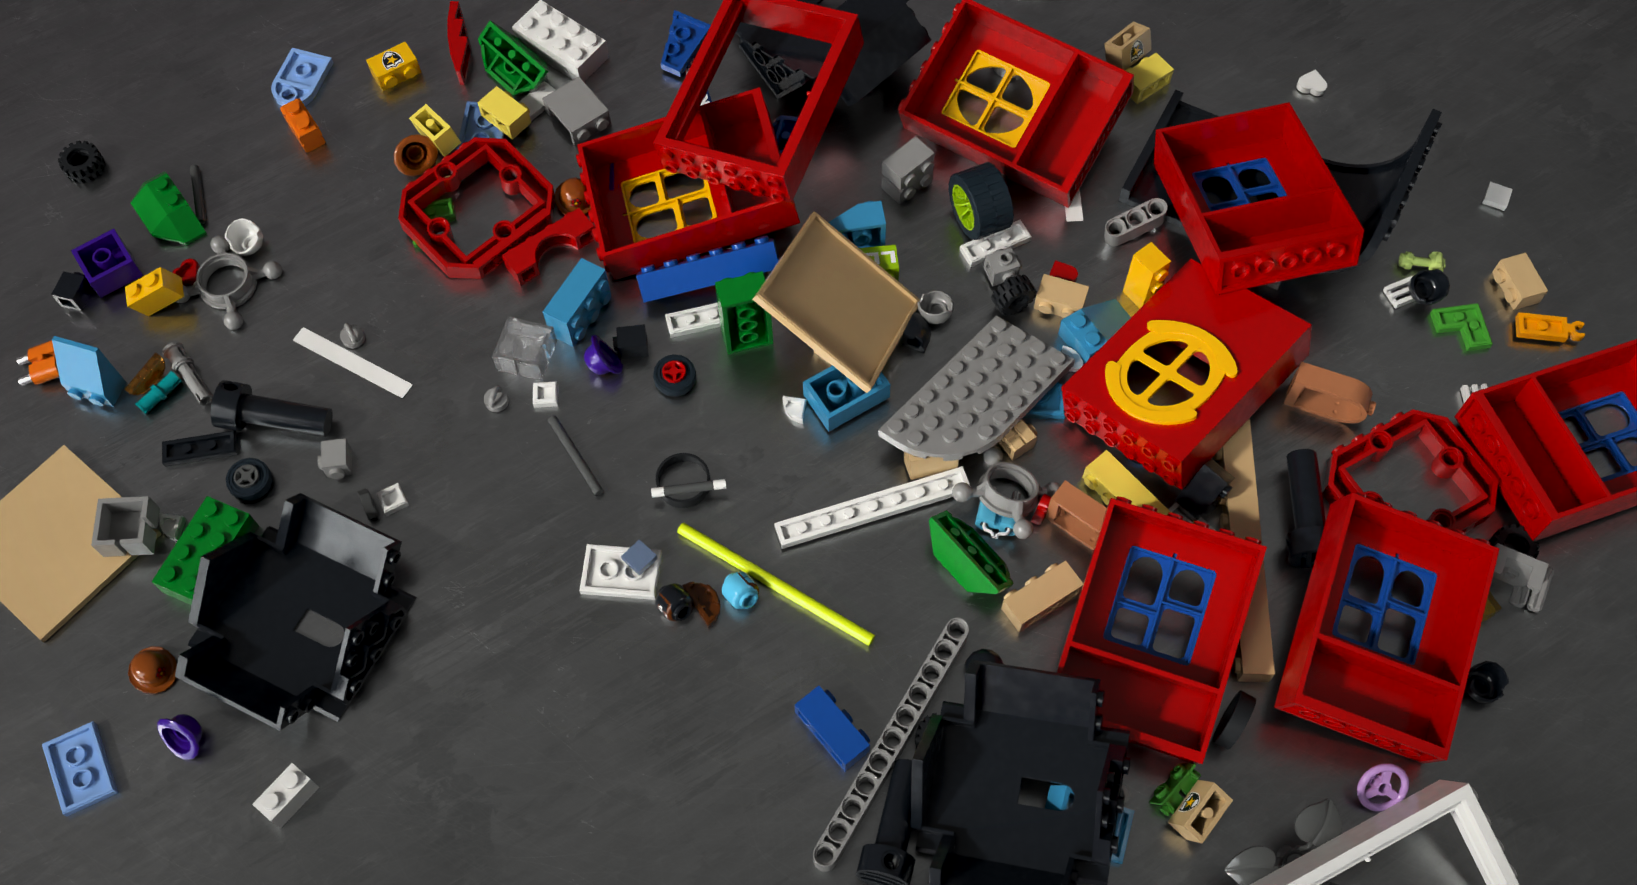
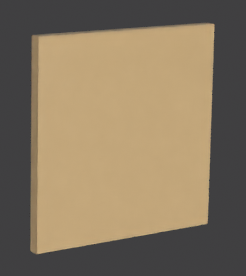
M815 211L806 220L752 299L866 393L874 386L902 337L911 316L918 309L917 302L920 301L918 297Z
M65 445L0 500V602L44 643L139 556L130 555L127 552L126 556L103 557L91 546L98 499L122 497ZM153 529L157 533L156 539L162 535L158 529Z

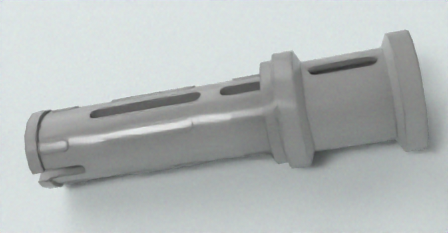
M178 341L169 343L162 350V354L172 363L173 371L183 377L200 405L204 406L211 403L213 394L194 369V361L184 352L183 344Z

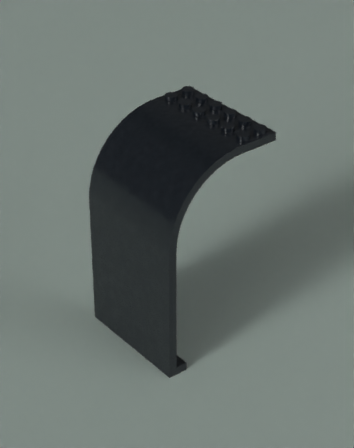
M1175 89L1121 189L1119 201L1136 207L1151 199L1161 198L1168 206L1165 221L1184 228L1154 166L1156 130L1219 116L1182 102L1184 93ZM1432 109L1414 144L1403 154L1388 161L1374 164H1346L1322 158L1361 223L1364 233L1358 265L1318 274H1333L1354 269L1374 255L1382 240L1387 242L1400 218L1401 210H1403L1409 198V193L1418 178L1417 175L1425 163L1426 155H1428L1434 143V138L1431 136L1436 137L1442 123L1438 122L1442 112ZM1247 169L1239 174V180L1246 189L1270 184L1267 175L1257 169ZM1210 177L1202 183V187L1212 204L1238 198L1230 182L1223 177ZM1270 192L1251 196L1249 199L1251 203L1278 198V195ZM1158 210L1151 211L1153 214H1161Z

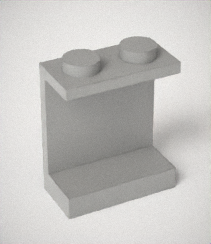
M580 77L575 78L542 98L546 113L550 117L555 115L570 132L572 143L575 146L580 142L586 141L595 133L606 129L611 124L609 110Z

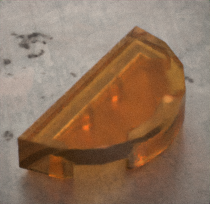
M154 353L124 390L132 395H141L151 390L150 387L160 381L166 368L165 360L162 356Z

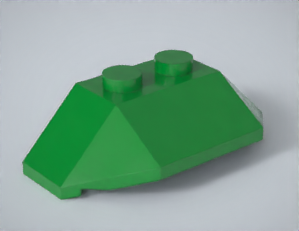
M488 22L478 38L485 71L513 96L536 90L548 73L547 63L520 39L496 23Z
M165 171L145 181L131 201L132 207L153 237L189 245L207 234L189 204Z
M947 510L929 519L934 556L967 592L998 594L1014 584L1010 578L1006 563L971 526L958 518L952 517V514Z

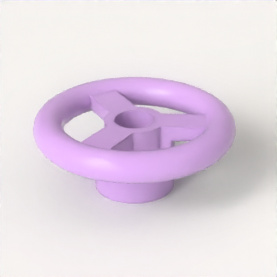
M1390 763L1379 764L1370 768L1362 775L1357 785V796L1360 803L1371 811L1380 812L1404 800L1409 790L1408 775L1404 769ZM1392 772L1397 774L1401 780L1399 792L1392 789L1390 784ZM1376 795H1387L1391 798V800L1384 803H1373L1368 799Z

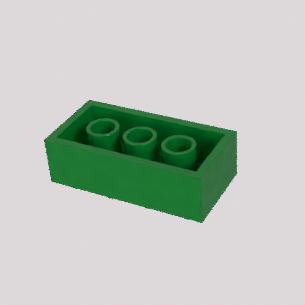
M763 271L757 273L749 272L744 276L724 278L721 281L715 282L721 332L728 355L773 344L771 314L752 300L765 282Z
M207 496L153 578L152 583L162 593L191 605L201 556L249 532L255 533L259 525L249 513Z

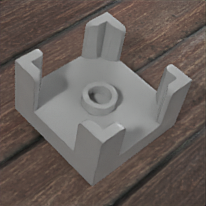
M1497 543L1494 547L1500 548L1493 578L1514 586L1509 603L1522 608L1527 602L1530 589H1532L1534 594L1541 590L1549 564Z

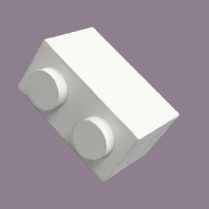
M291 763L252 805L281 829L319 789V786Z

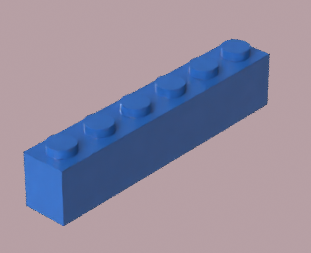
M768 236L754 239L755 243L747 245L745 242L735 243L731 245L732 249L723 251V248L719 247L709 250L708 255L700 256V253L686 256L687 260L678 262L677 259H671L663 262L664 266L656 268L654 264L644 266L636 275L643 302L713 286L715 282L721 281L724 278L740 277L749 272L757 273L763 271L765 273L772 271L780 260L774 238L768 239Z

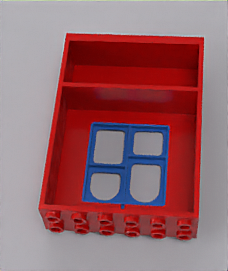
M1290 102L1156 130L1154 166L1216 295L1358 265L1364 229ZM1247 169H1257L1267 175L1270 184L1246 189L1239 180V174ZM1210 177H1223L1230 182L1238 198L1212 204L1202 187L1203 181ZM1270 192L1278 195V198L1251 203L1249 199L1251 196Z
M1637 339L1473 392L1454 416L1476 453L1498 478L1499 491L1520 525L1524 526V530L1527 531L1532 541H1537L1637 506V466H1632L1617 445L1618 441L1632 437L1637 438ZM1613 404L1623 408L1630 418L1628 427L1604 436L1597 434L1585 416L1586 411L1604 405ZM1574 417L1588 437V441L1578 444L1563 419ZM1606 447L1616 460L1621 471L1600 478L1585 452Z
M1350 493L1330 504L1274 708L1421 764L1447 761L1500 548L1490 545V542L1487 540L1468 537L1461 530L1444 528L1437 521L1418 518L1414 512L1394 509L1390 503L1384 501L1376 502L1368 499V496L1364 493ZM1364 556L1377 559L1384 570L1382 586L1378 601L1375 604L1354 597L1348 592L1354 566L1357 560ZM1410 571L1418 575L1422 580L1424 589L1420 606L1415 607L1392 597L1393 584L1399 573ZM1344 606L1353 607L1372 616L1370 631L1365 643L1341 635L1338 632V625ZM1389 608L1412 616L1415 619V627L1408 654L1405 658L1383 651L1378 647L1385 614Z
M1117 496L1116 499L1111 498L1107 506L1056 672L1101 679L1100 690L1105 691L1103 707H1099L1098 714H1103L1102 727L1130 731L1129 742L1194 764H1203L1267 546L1260 545L1261 541L1256 538L1245 537L1244 540L1235 537V533L1230 530L1220 528L1219 531L1209 529L1207 523L1196 520L1193 523L1183 521V516L1171 512L1164 515L1158 513V509L1153 506L1142 504V507L1132 505L1131 500ZM1142 557L1155 559L1161 565L1163 571L1162 580L1153 605L1128 599L1123 594L1131 566L1137 559ZM1184 570L1194 571L1203 579L1204 592L1198 606L1189 605L1169 597L1172 581L1179 572ZM1125 608L1146 615L1149 618L1144 639L1140 645L1112 636L1111 630L1118 609ZM1165 609L1183 613L1194 618V626L1184 657L1181 659L1153 649V643Z

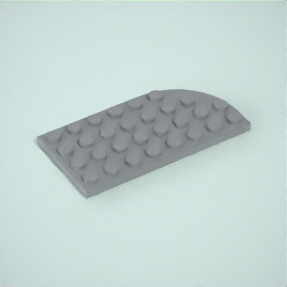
M995 316L878 430V436L900 450L924 459L930 456L943 458V461L963 459V456L975 452L981 454L995 446L1074 366V359L1004 319Z

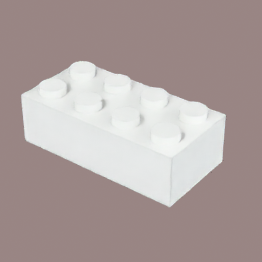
M539 0L512 26L515 37L520 39L543 61L572 80L580 77L585 82L609 58L606 40L542 0Z

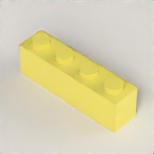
M1108 450L1085 467L1082 477L1085 484L1091 490H1095L1107 506L1111 498L1116 499L1119 496L1131 500V504L1142 507V504L1157 508V512L1164 515L1171 512Z

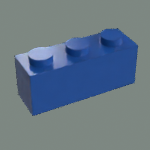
M817 686L795 704V713L846 772L870 752V739L862 729L857 730L852 724L853 719L845 709L841 711L835 703L837 701L829 690L824 691L820 686Z

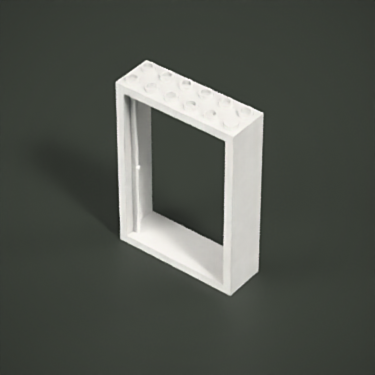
M1438 780L1250 885H1320L1363 860L1366 862L1371 861L1370 856L1449 812L1486 885H1519L1516 879L1517 872L1508 863L1503 853L1504 846L1496 838L1491 828V820L1483 812L1475 789L1469 783Z

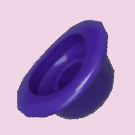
M592 335V344L584 353L587 367L597 375H604L608 372L614 374L621 373L623 364L616 352L599 336Z
M179 714L171 720L165 718L157 722L159 735L173 754L184 760L194 759L198 755L199 741L202 738V727L195 718L187 714Z

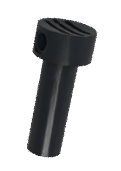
M227 380L219 382L211 404V423L213 427L242 431L246 424L250 423L327 437L332 425L333 412L330 408L252 395L250 385Z
M1298 449L1291 451L1286 456L1295 530L1286 536L1289 551L1288 561L1295 567L1313 568L1326 522L1317 452L1311 449Z
M898 759L895 761L875 844H866L862 848L856 876L868 885H910L916 861L911 854L907 853L912 830V760Z

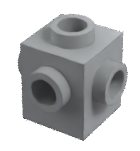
M1012 248L998 249L992 254L985 256L984 270L992 287L1010 280L1013 276L1019 275L1020 268H1022L1021 259L1018 255L1014 254Z

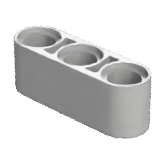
M1154 198L1111 218L1105 225V242L1110 246H1119L1162 225L1166 219L1167 203L1161 198ZM1158 210L1161 214H1153L1151 211ZM1137 220L1140 224H1132L1131 221ZM1117 230L1120 233L1115 235L1110 233V231Z

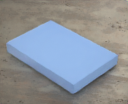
M94 721L42 744L64 816L72 815L118 794L100 732Z

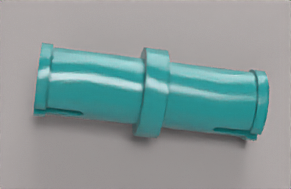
M170 371L158 384H153L150 387L151 390L136 402L135 405L147 415L161 400L165 401L168 398L167 395L183 381L174 372Z

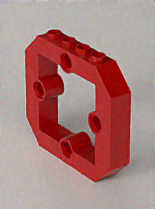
M474 137L470 141L464 142L451 155L445 156L436 166L427 169L418 179L406 185L402 190L398 219L402 230L449 278L483 279L504 262L502 255L507 250L516 247L529 236L539 233L547 225L553 223L555 193L553 185L507 139ZM489 161L499 171L503 191L509 195L521 193L533 206L512 222L507 220L497 222L493 227L494 236L466 256L453 243L454 237L448 220L442 217L431 220L422 210L446 192L457 190L462 180Z
M1412 409L1405 414L1403 412L1397 413L1385 425L1379 423L1367 435L1359 434L1351 440L1349 445L1344 446L1342 444L1332 450V456L1326 465L1322 495L1329 504L1353 492L1364 493L1368 496V499L1376 502L1384 501L1374 491L1363 492L1349 473L1370 461H1382L1390 450L1418 435L1435 457L1431 464L1433 473L1442 479L1452 478L1470 500L1469 503L1453 512L1443 508L1436 509L1427 520H1434L1441 523L1444 528L1457 529L1466 533L1485 522L1494 513L1498 478L1448 417Z

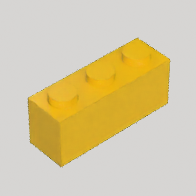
M1152 242L1133 254L1123 288V293L1139 309L1164 285L1165 278L1169 274L1168 269L1171 260Z

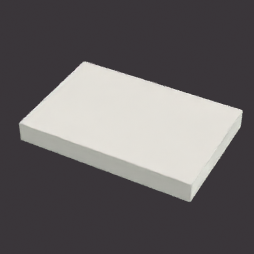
M587 544L579 590L580 594L656 600L662 550L650 549L657 555L658 559L639 576L621 558L630 547Z

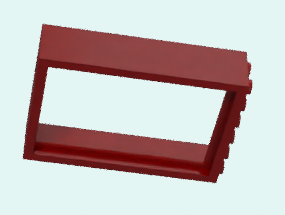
M723 0L653 142L664 169L671 173L686 174L693 179H704L715 185L721 183L734 190L749 191L756 196L764 195L771 197L778 202L785 200L792 203L864 45L858 14L797 0ZM740 22L832 44L811 91H807L806 95L808 98L777 165L683 141Z

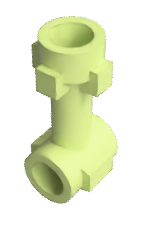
M1406 251L1405 253H1400L1398 265L1399 267H1405V269H1411L1412 266L1429 267V270L1439 269L1443 272L1446 267V261L1441 252H1431L1428 258L1416 257L1412 252Z

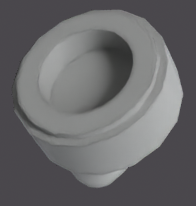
M345 323L344 328L340 332V339L345 347L355 349L364 343L365 333L360 326Z
M497 385L485 393L484 403L488 410L500 412L508 406L509 398L506 391Z

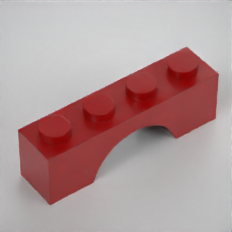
M580 208L573 212H568L560 220L547 225L539 233L529 236L521 244L507 250L502 255L505 267L519 285L522 286L540 275L539 263L542 256L548 250L557 246H570L580 250L595 240L592 229L595 226Z

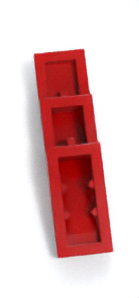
M450 1L447 19L449 50L460 85H465L472 48L467 37L468 33L464 20L462 19L463 14L459 1Z

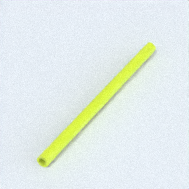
M683 522L679 526L678 534L737 569L746 572L749 576L862 643L870 646L876 635L688 524Z

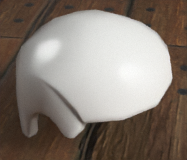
M241 218L234 220L228 226L225 239L230 244V249L236 254L248 256L256 253L261 248L263 233L254 222Z

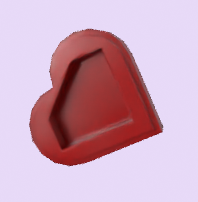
M189 258L184 260L181 266L174 269L172 273L182 277V284L184 286L193 285L196 281L200 265L195 259Z
M1055 260L1049 275L1076 282L1078 271L1071 265Z
M1047 494L1042 496L1031 519L1032 523L1038 526L1042 524L1046 517L1051 496Z

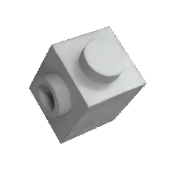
M346 438L321 441V455H318L317 459L319 469L323 470L328 478L341 479L344 476L352 475V448Z

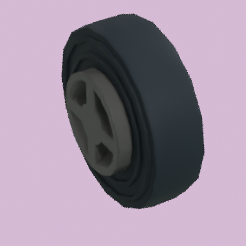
M256 458L239 460L231 466L226 475L228 490L232 496L240 501L250 502L258 500L269 491L272 484V473L268 466Z

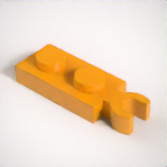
M1518 312L1515 316L1516 337L1566 342L1568 337L1573 341H1582L1585 337V333H1578L1576 331L1583 328L1584 322L1575 321L1570 324L1567 323V317Z

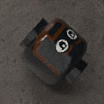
M669 584L663 586L658 591L655 601L656 607L669 621H682L690 616L693 610V598L680 584Z

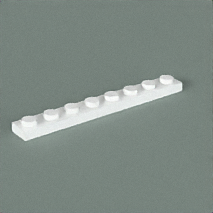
M963 466L786 519L774 523V527L781 548L784 549L953 497L952 489L957 483L964 482L968 485L970 484Z

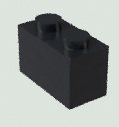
M1210 459L1200 468L1174 501L1197 520L1203 515L1208 517L1217 507L1214 502L1219 497L1224 499L1233 487L1230 486V483L1235 478L1213 459Z

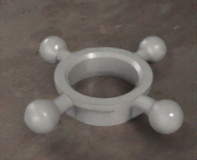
M218 235L210 243L212 250L217 255L203 262L198 269L193 286L186 287L183 285L184 297L176 302L185 303L189 300L190 296L199 294L207 305L216 309H227V314L224 316V324L227 328L236 330L243 324V317L237 312L236 307L245 303L253 295L257 286V279L263 277L277 279L282 274V267L276 261H269L263 268H252L248 262L238 255L226 253L230 244L224 236ZM231 265L238 266L244 270V280L234 291L223 295H214L207 291V281L210 275L217 269Z
M992 447L984 452V461L990 467L979 479L977 487H970L967 483L960 482L953 487L952 495L958 502H966L971 497H979L981 502L992 512L1004 517L1013 518L1015 521L1013 526L1014 534L1020 539H1027L1032 535L1034 528L1032 523L1024 519V517L1030 515L1035 510L1038 497H1042L1044 494L1052 497L1061 485L1056 482H1050L1045 487H1041L1030 471L1014 463L1002 462V451L997 447ZM995 478L1013 480L1026 490L1029 498L1015 500L1005 497L992 487L990 480Z

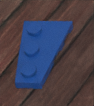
M674 10L668 41L661 60V69L681 77L699 51L711 25Z

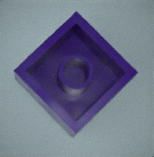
M114 228L71 250L89 284L100 298L143 276L127 246Z

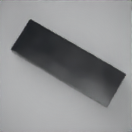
M235 430L162 442V464L165 467L239 455L238 433Z

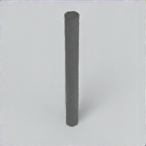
M557 416L550 417L548 422L595 496L602 494L603 488Z

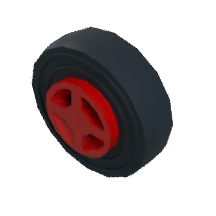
M672 354L658 361L654 367L653 379L661 393L677 397L686 394L692 389L696 382V370L694 364L687 357Z

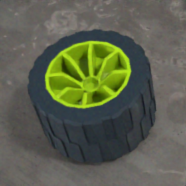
M986 162L951 175L948 190L952 209L961 229L970 239L978 240L1011 227L1014 218L1012 197L1004 177L995 165Z

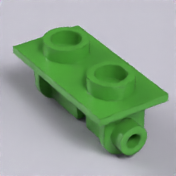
M1190 763L1176 765L1171 770L1169 779L1155 789L1154 796L1149 803L1161 805L1160 811L1166 816H1169L1170 813L1174 814L1184 800L1179 791L1181 790L1187 795L1201 777V774L1194 769L1196 765Z

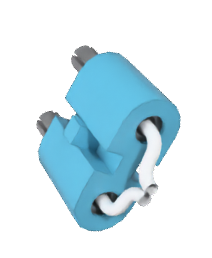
M1016 491L1012 493L1011 499H1015ZM1020 492L1017 493L1016 500H1020ZM980 500L975 521L976 527L990 533L991 538L998 539L999 536H1014V519L992 512ZM993 529H997L999 532L994 534Z

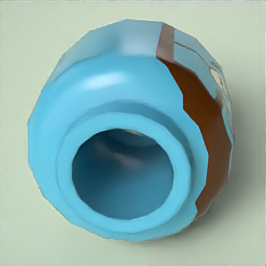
M746 572L731 573L725 578L721 589L722 595L735 609H749L755 605L758 600L759 586Z

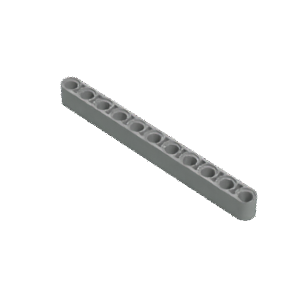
M953 618L946 624L815 846L813 860L815 867L819 871L829 872L838 864L891 773L895 761L899 759L962 651L969 634V625L964 619ZM958 629L962 631L963 635L956 637L950 631ZM946 650L951 656L942 658L938 655V652ZM932 671L938 675V678L930 680L925 674ZM916 693H921L926 699L922 702H917L912 696ZM902 715H909L913 721L909 724H904L899 718ZM890 737H896L900 744L892 747L886 743V740ZM877 759H881L887 763V766L883 769H877L872 763ZM863 782H869L873 785L874 789L870 792H863L859 785ZM849 805H856L860 808V812L852 816L846 812V808ZM836 828H843L847 835L842 839H836L833 837L832 831ZM823 851H828L833 855V859L828 863H823L818 859V855Z

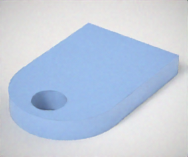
M292 48L271 86L276 102L280 106L299 98L304 106L312 102L334 64L332 58ZM288 95H295L292 99H285Z

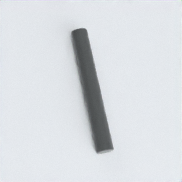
M198 165L190 166L195 213L202 225L206 223L200 169Z

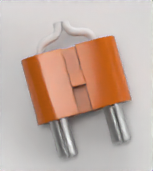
M52 340L29 348L28 354L17 358L19 365L32 363L28 365L29 374L18 378L20 385L31 382L39 385L59 378Z

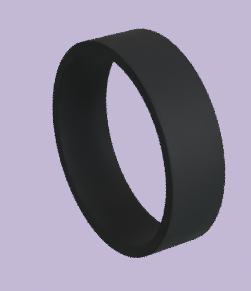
M677 453L669 456L659 465L656 472V485L660 487V479L663 472L677 462L686 461L699 465L705 471L707 481H711L709 469L700 457L690 453ZM709 491L700 492L698 495L685 500L674 499L669 496L661 498L673 507L689 508L703 501Z
M1242 690L1235 695L1216 728L1213 736L1214 743L1227 750L1232 748L1253 713L1256 705L1255 697Z

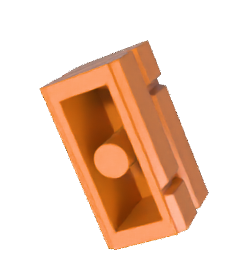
M300 98L281 106L280 110L287 124L306 153L326 143L319 127Z

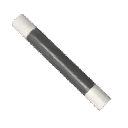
M719 479L651 488L652 498L727 488L726 480Z

